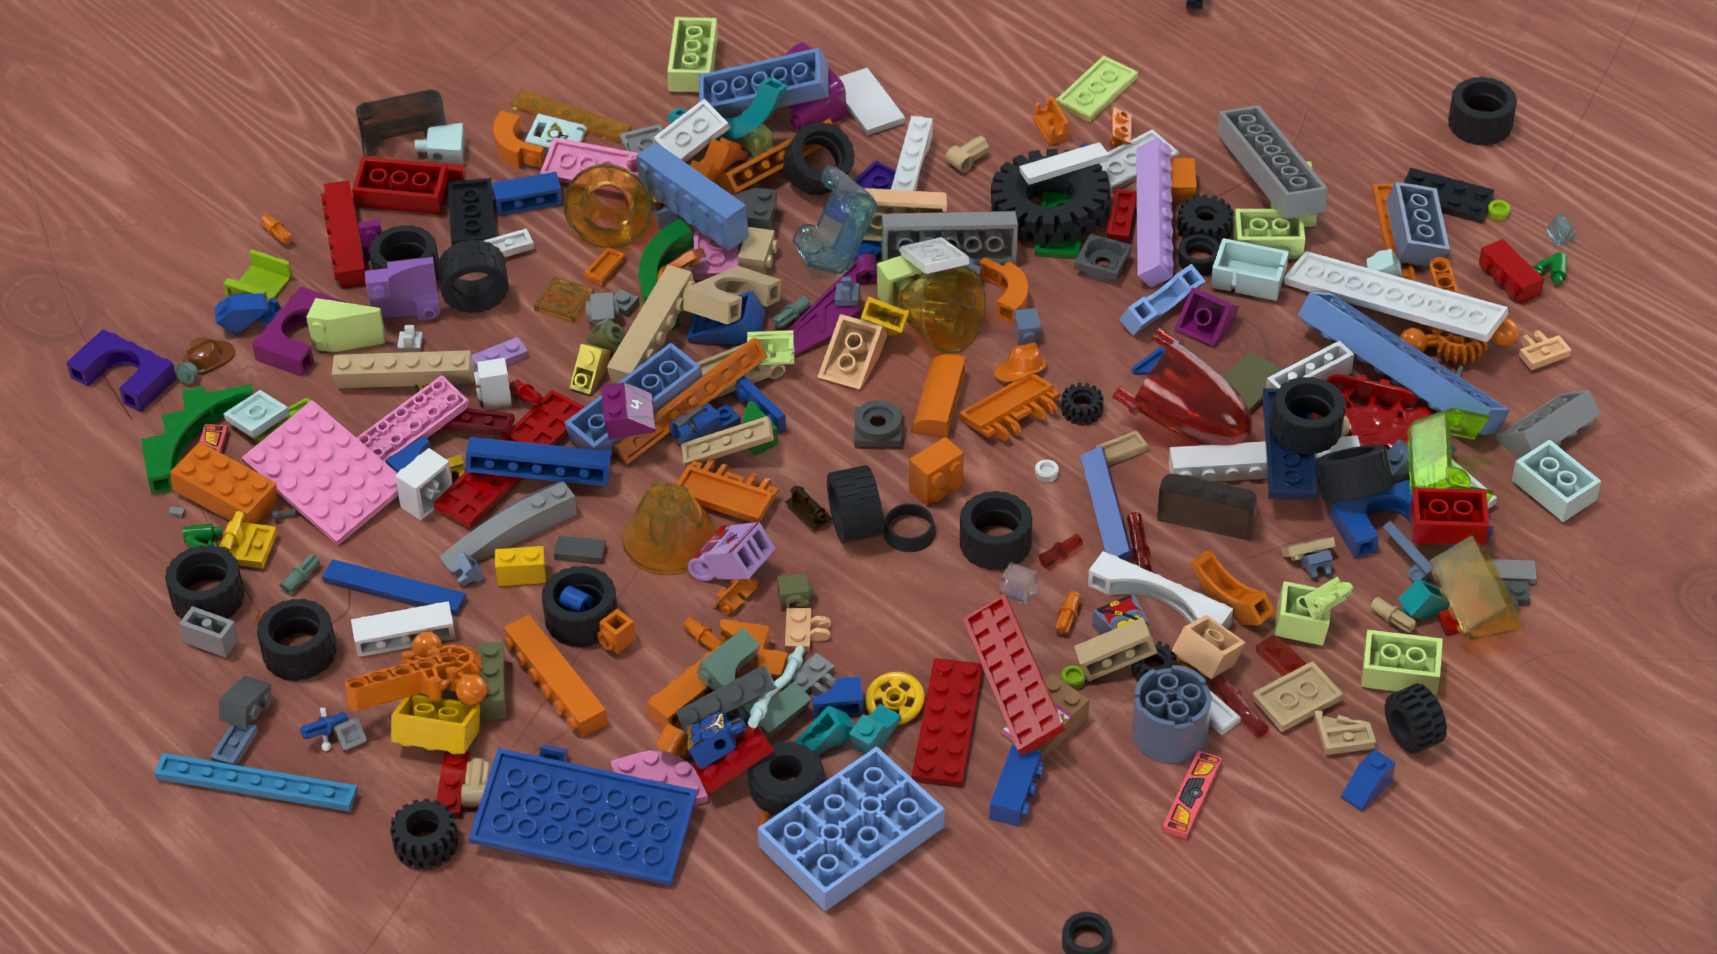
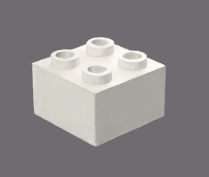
M429 448L395 475L400 507L419 520L424 519L435 510L433 502L453 484L449 461Z

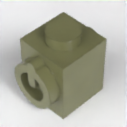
M607 318L594 326L586 341L590 345L610 350V355L615 354L626 334L619 324Z
M806 573L777 577L781 611L787 610V608L810 607V597H814L813 583H808Z

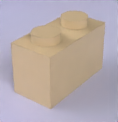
M748 227L749 237L743 241L738 256V266L766 275L767 269L772 267L773 253H776L778 249L775 231Z

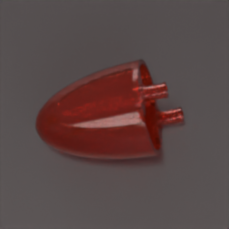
M1158 328L1151 340L1167 350L1155 364L1136 396L1122 388V386H1119L1112 395V398L1129 408L1128 411L1131 415L1136 416L1142 413L1169 430L1201 445H1234L1244 443L1252 432V417L1243 397L1210 366L1184 348V339L1181 337L1175 339L1161 328Z

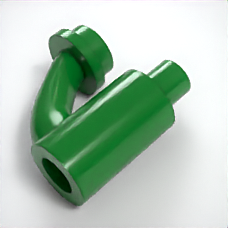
M1557 252L1532 266L1542 277L1544 276V269L1551 266L1550 277L1554 285L1560 286L1566 279L1567 255Z
M212 523L183 526L184 543H187L192 548L200 545H214L218 547L217 541L212 542V540H214V536L223 535V527H213ZM200 541H208V544L202 543Z

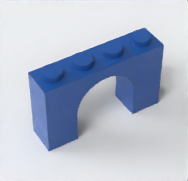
M1419 477L1396 483L1387 491L1370 497L1332 502L1330 519L1354 558L1377 552L1379 535L1368 519L1370 515L1380 511H1391L1404 516L1411 524L1410 502L1413 487L1426 488Z

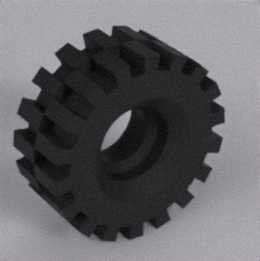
M1203 194L1201 198H1199V195H1195L1193 200L1190 197L1187 198L1186 203L1182 202L1178 210L1177 230L1179 236H1182L1183 240L1194 234L1208 235L1216 239L1221 245L1222 239L1230 238L1232 233L1234 215L1233 209H1230L1231 205L1229 203L1225 204V200L1222 198L1217 200V196L1212 195V198H1209L1208 194Z

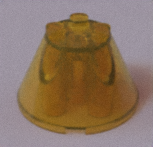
M963 265L928 273L910 282L898 293L900 309L909 312L905 324L911 326L936 350L950 354L958 353L969 347L978 336L979 331L977 329L980 320L984 319L986 312V295L982 280L974 269Z
M656 481L643 495L627 520L622 531V547L629 556L630 561L638 568L657 575H677L685 573L684 570L688 569L689 561L714 535L717 528L712 517L689 493L687 487L675 483Z

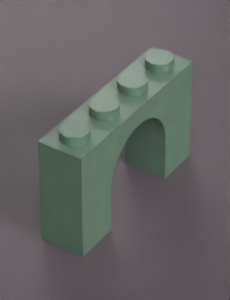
M744 628L700 661L696 671L700 681L708 685L713 691L735 680V673L756 657L761 645ZM795 681L770 699L767 705V713L758 723L767 740H770L806 711L812 700ZM753 700L732 712L735 718L741 716L748 727V721L751 717L750 711L759 700Z

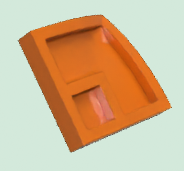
M703 248L691 250L667 265L681 269L689 265L692 268L702 263L701 259L706 257V253ZM667 265L660 268L658 272V280L660 279Z

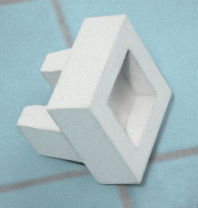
M405 325V331H400L398 353L421 352L423 332H416L414 325Z

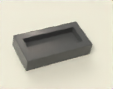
M559 536L554 558L559 561L602 565L607 547L606 540Z

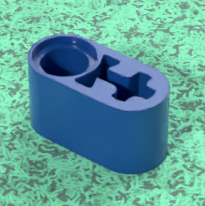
M567 586L559 599L560 606L569 612H585L598 605L591 595L572 586Z

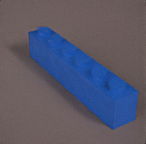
M470 437L466 450L465 472L607 486L611 472L612 451Z

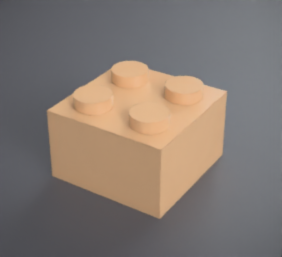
M1205 615L1182 629L1172 651L1178 655L1180 660L1197 668L1201 675L1212 679L1235 665L1246 642L1208 615Z

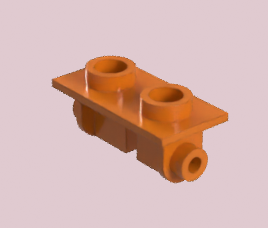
M1112 107V118L1110 120L1112 125L1110 145L1113 149L1124 143L1131 144L1132 115L1115 107Z
M756 578L732 579L730 581L732 585L728 589L723 587L715 596L717 602L713 609L720 605L721 611L724 614H733L744 602L738 594L746 600L758 589L757 585L759 582Z

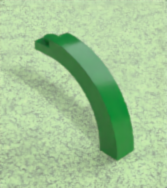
M681 219L672 222L658 232L644 249L638 272L643 305L658 282L660 268L669 264L682 252L693 247L692 230ZM680 314L677 316L672 330L680 327Z

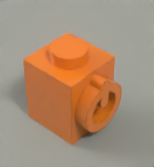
M619 609L614 610L599 622L600 632L597 633V637L605 650L612 649L619 654L636 641L634 621Z

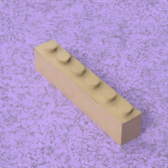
M667 265L607 366L611 381L618 383L654 356L659 347L664 344L670 328L674 327L677 316L683 311L684 288L696 284L692 271Z
M470 350L334 355L332 376L338 389L407 387L417 384H430L441 375L452 385L474 384L475 363Z

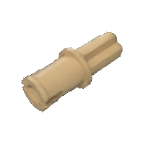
M1376 597L1371 603L1370 609L1384 617L1388 624L1393 623L1407 633L1415 629L1416 621L1403 613L1400 607L1392 606L1381 597Z

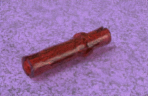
M1132 512L1126 517L1133 547L1131 549L1133 553L1132 558L1135 559L1136 565L1150 572L1152 571L1149 560L1151 553L1150 548L1146 544L1142 515L1138 512Z
M1223 674L1216 676L1212 680L1211 686L1221 695L1223 702L1241 717V720L1257 738L1260 735L1261 737L1265 735L1269 730V726L1243 699L1241 691L1238 688H1234Z

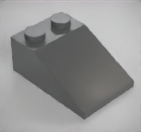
M753 188L732 194V196L746 205L748 227L773 230L778 210L777 190Z

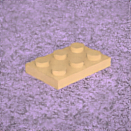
M1312 661L1252 692V700L1276 727L1283 732L1314 716V711H1323L1342 701L1343 693Z

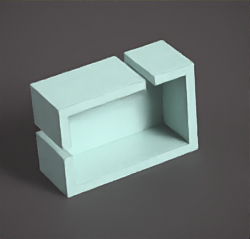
M1223 238L1212 268L1211 288L1231 291L1232 288L1235 289L1236 293L1277 301L1287 270L1289 251Z

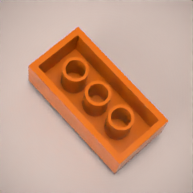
M199 442L170 472L172 490L229 521H232L236 511H241L245 514L242 522L257 524L278 501L276 482L202 442Z

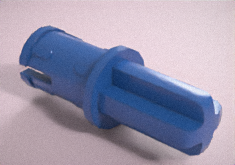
M340 712L330 717H319L318 721L300 728L301 736L303 739H311L320 735L328 736L334 731L333 726L348 721L349 718L345 712Z

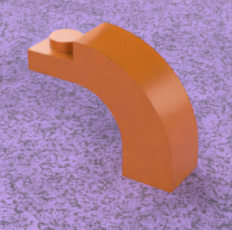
M501 110L493 125L495 148L499 157L508 165L518 169L522 164L542 169L545 161L544 147L517 139L522 133L521 116Z
M984 257L980 261V267L982 268L979 278L999 287L1005 292L997 300V317L1014 325V310H1023L1028 307L1027 278L1022 270L1010 261L1002 266Z

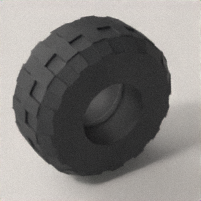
M790 741L777 742L771 745L774 750L772 753L748 768L750 796L759 808L770 814L777 815L825 782L823 763L819 756L805 745ZM781 777H793V778H795L794 780H790V781H780V780H778V778H781Z

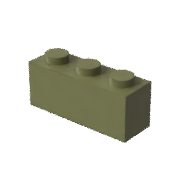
M503 642L478 644V655L481 656V665L483 666L480 676L485 680L488 688L486 697L479 703L481 704V721L506 719V658Z

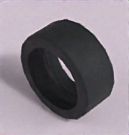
M1194 234L1184 238L1178 250L1179 265L1182 269H1185L1192 264L1200 275L1212 273L1220 244L1216 239L1203 234ZM1201 250L1212 256L1205 259H1197L1189 256L1188 253Z
M1080 912L1066 920L1062 929V949L1065 954H1109L1111 951L1113 940L1112 927L1103 916L1093 912ZM1091 929L1101 934L1103 941L1094 947H1082L1073 942L1071 936L1075 931Z

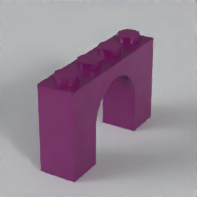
M301 286L290 297L287 304L279 310L271 323L267 324L261 335L254 340L252 348L255 360L302 377L314 363L312 348L310 345L288 338L287 334L296 327L308 325L307 315L315 298L347 302Z

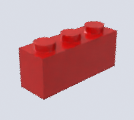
M1504 239L1481 248L1480 267L1516 302L1522 304L1541 295L1544 278Z

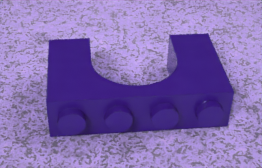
M104 329L66 362L71 379L86 386L91 385L103 372L114 366L130 365L138 368L135 374L119 390L123 404L140 413L177 379L174 364L169 359L162 358L152 351L145 350L134 342H129L117 334L110 333Z

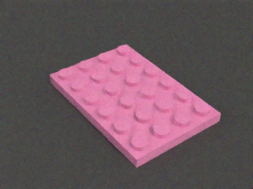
M313 400L242 457L243 463L248 468L276 482L277 493L337 546L398 496L395 478L397 472Z

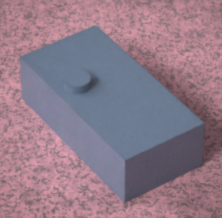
M1395 181L1386 199V205L1397 258L1400 262L1430 267V262L1433 258H1446L1450 251L1437 189Z

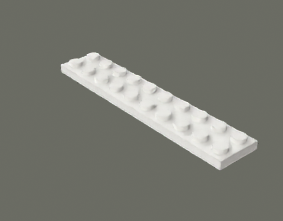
M1305 251L1284 277V285L1309 292L1332 293L1347 303L1484 342H1488L1508 315V307L1308 251Z

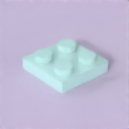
M261 390L224 413L227 422L252 438L261 435L264 431L290 415L287 406Z

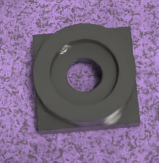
M1090 234L1075 260L1074 269L1081 270L1087 278L1094 281L1109 282L1117 280L1125 270V263L1132 252V245ZM1099 258H1106L1110 261V265L1099 266L1096 265L1095 261Z
M879 400L870 401L860 407H855L854 447H901L902 407H896L889 402ZM874 417H883L886 423L883 426L877 427L873 426L870 420Z

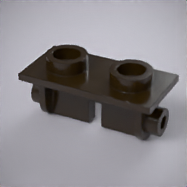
M795 485L791 488V498L786 500L785 503L813 531L833 520L825 509L804 491L802 486Z

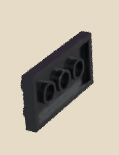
M1410 168L1404 180V183L1436 188L1442 214L1480 224L1483 223L1495 192L1494 189L1414 168Z
M491 178L448 182L451 244L455 245L458 242L468 240L484 241L495 238Z

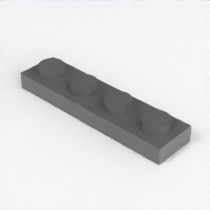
M762 665L676 711V714L687 733L688 724L718 712H724L727 715L777 687L766 665Z

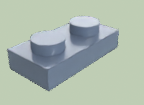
M230 724L211 754V761L238 765L258 733L257 726L249 724L244 728Z

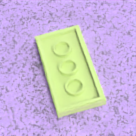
M1103 56L1055 101L1061 109L1091 122L1138 78V72Z

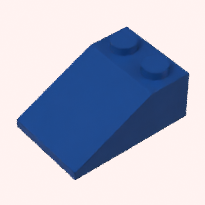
M754 291L738 295L742 297L741 319L730 324H724L693 313L687 340L689 342L733 346L747 343V332H761L766 309Z

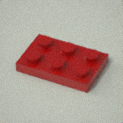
M758 725L755 728L748 726L747 730L735 737L736 748L702 769L699 768L697 763L693 765L709 794L774 751Z

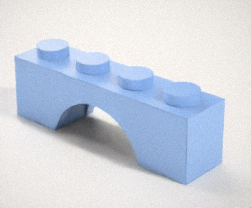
M1190 264L1155 293L1146 298L1142 297L1129 306L1119 320L1131 335L1134 336L1185 301L1191 288L1199 289L1204 284L1205 279Z

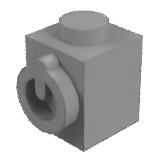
M613 292L590 294V300L586 301L587 322H592L593 326H595L599 322L610 318L615 323V317H619V305L614 304Z

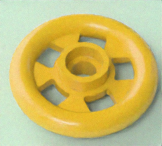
M889 672L877 677L869 685L865 695V705L867 711L871 714L877 708L875 700L882 699L886 708L892 711L900 710L899 714L902 720L898 725L911 721L920 713L924 705L925 694L920 682L912 675L904 672ZM889 683L891 687L883 692L880 688ZM902 683L910 686L907 692L900 688ZM893 698H899L897 701H891ZM908 698L914 699L911 707L905 706Z

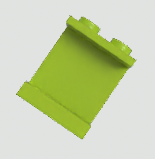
M251 249L249 252L251 267L239 281L230 278L225 280L223 283L225 295L227 298L230 295L263 293L266 295L268 303L271 297L276 299L293 278L290 262Z

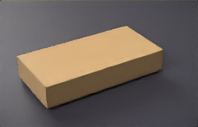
M1137 430L1096 446V448L1099 446L1104 448L1109 466L1147 452L1149 447Z

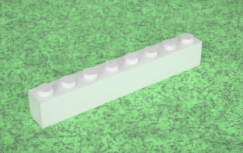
M1358 436L1340 437L1338 443L1332 446L1331 449L1322 453H1315V461L1323 455L1360 446ZM1265 442L1170 447L1169 468L1172 484L1267 478Z

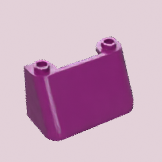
M802 42L792 47L785 55L811 49ZM829 67V97L787 106L792 111L790 121L794 129L800 131L802 127L813 122L818 123L830 118L831 122L834 123L846 117L845 86Z

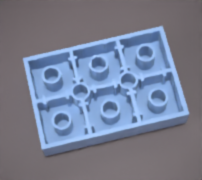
M876 746L758 827V845L826 912L945 827V809Z

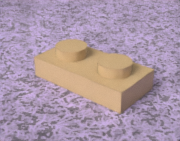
M1324 537L1281 547L1283 557L1299 560L1306 557L1305 553H1320L1336 546L1334 537Z

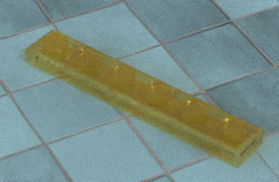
M522 89L511 101L512 109L534 116L542 114L582 124L587 128L586 133L618 144H622L620 141L621 133L632 131V125Z

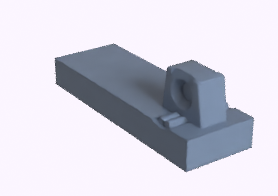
M1391 521L1383 526L1390 537L1415 562V565L1407 573L1414 582L1417 579L1426 581L1430 578L1434 583L1441 577L1429 561Z

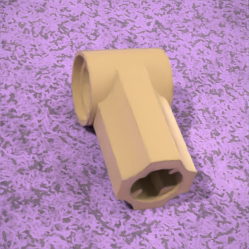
M979 136L962 147L952 146L948 150L945 160L962 173L970 170L975 160L989 152L990 146L984 137Z
M473 758L472 761L467 762L465 784H462L461 790L462 807H479L490 771L489 762L484 761L482 758Z

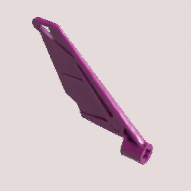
M872 254L860 255L854 261V265L787 330H793L794 356L832 338L840 314L852 318L860 316L859 301L858 306H835L837 283H842V277H851L852 283L870 284L877 280V259Z

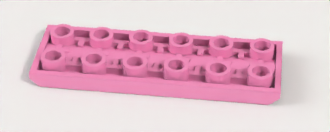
M441 375L356 438L386 463V459L423 436L427 439L465 411L469 405V400Z

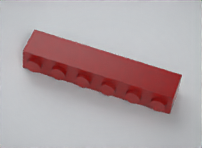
M345 180L323 184L325 193L320 194L322 206H327L323 208L325 221L329 220V222L325 223L327 236L332 235V237H328L330 250H334V252H330L332 265H337V267H333L334 279L340 281L341 289L366 285L365 267L350 181Z

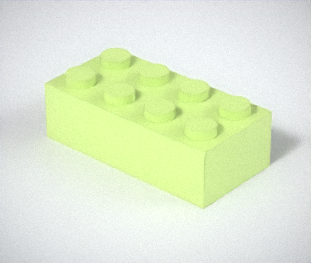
M675 17L668 65L669 91L699 92L700 74L714 72L718 40L717 18Z

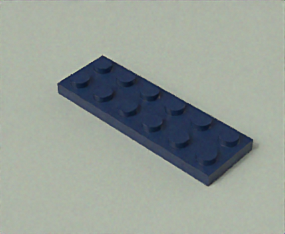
M1263 388L1268 499L1317 500L1315 453H1296L1286 449L1277 442L1270 428L1274 396L1277 389ZM1300 411L1293 413L1300 418L1312 420V412Z

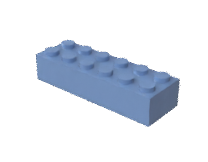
M816 48L700 74L699 102L705 99L724 119L740 116L743 114V111L750 107L756 97L760 83L767 78H772L788 85L785 96L778 108L829 97L828 61L821 49Z
M657 142L636 155L639 186L642 191L649 193L659 203L669 207L673 213L680 215L687 223L694 225L701 233L708 235L718 245H722L729 251L749 237L747 210L744 203Z
M670 343L618 383L625 382L651 393L655 413L701 378L703 374L700 365ZM602 395L565 422L569 439L577 447L612 451V454L616 452L612 445L621 438L611 440L608 438L604 423Z

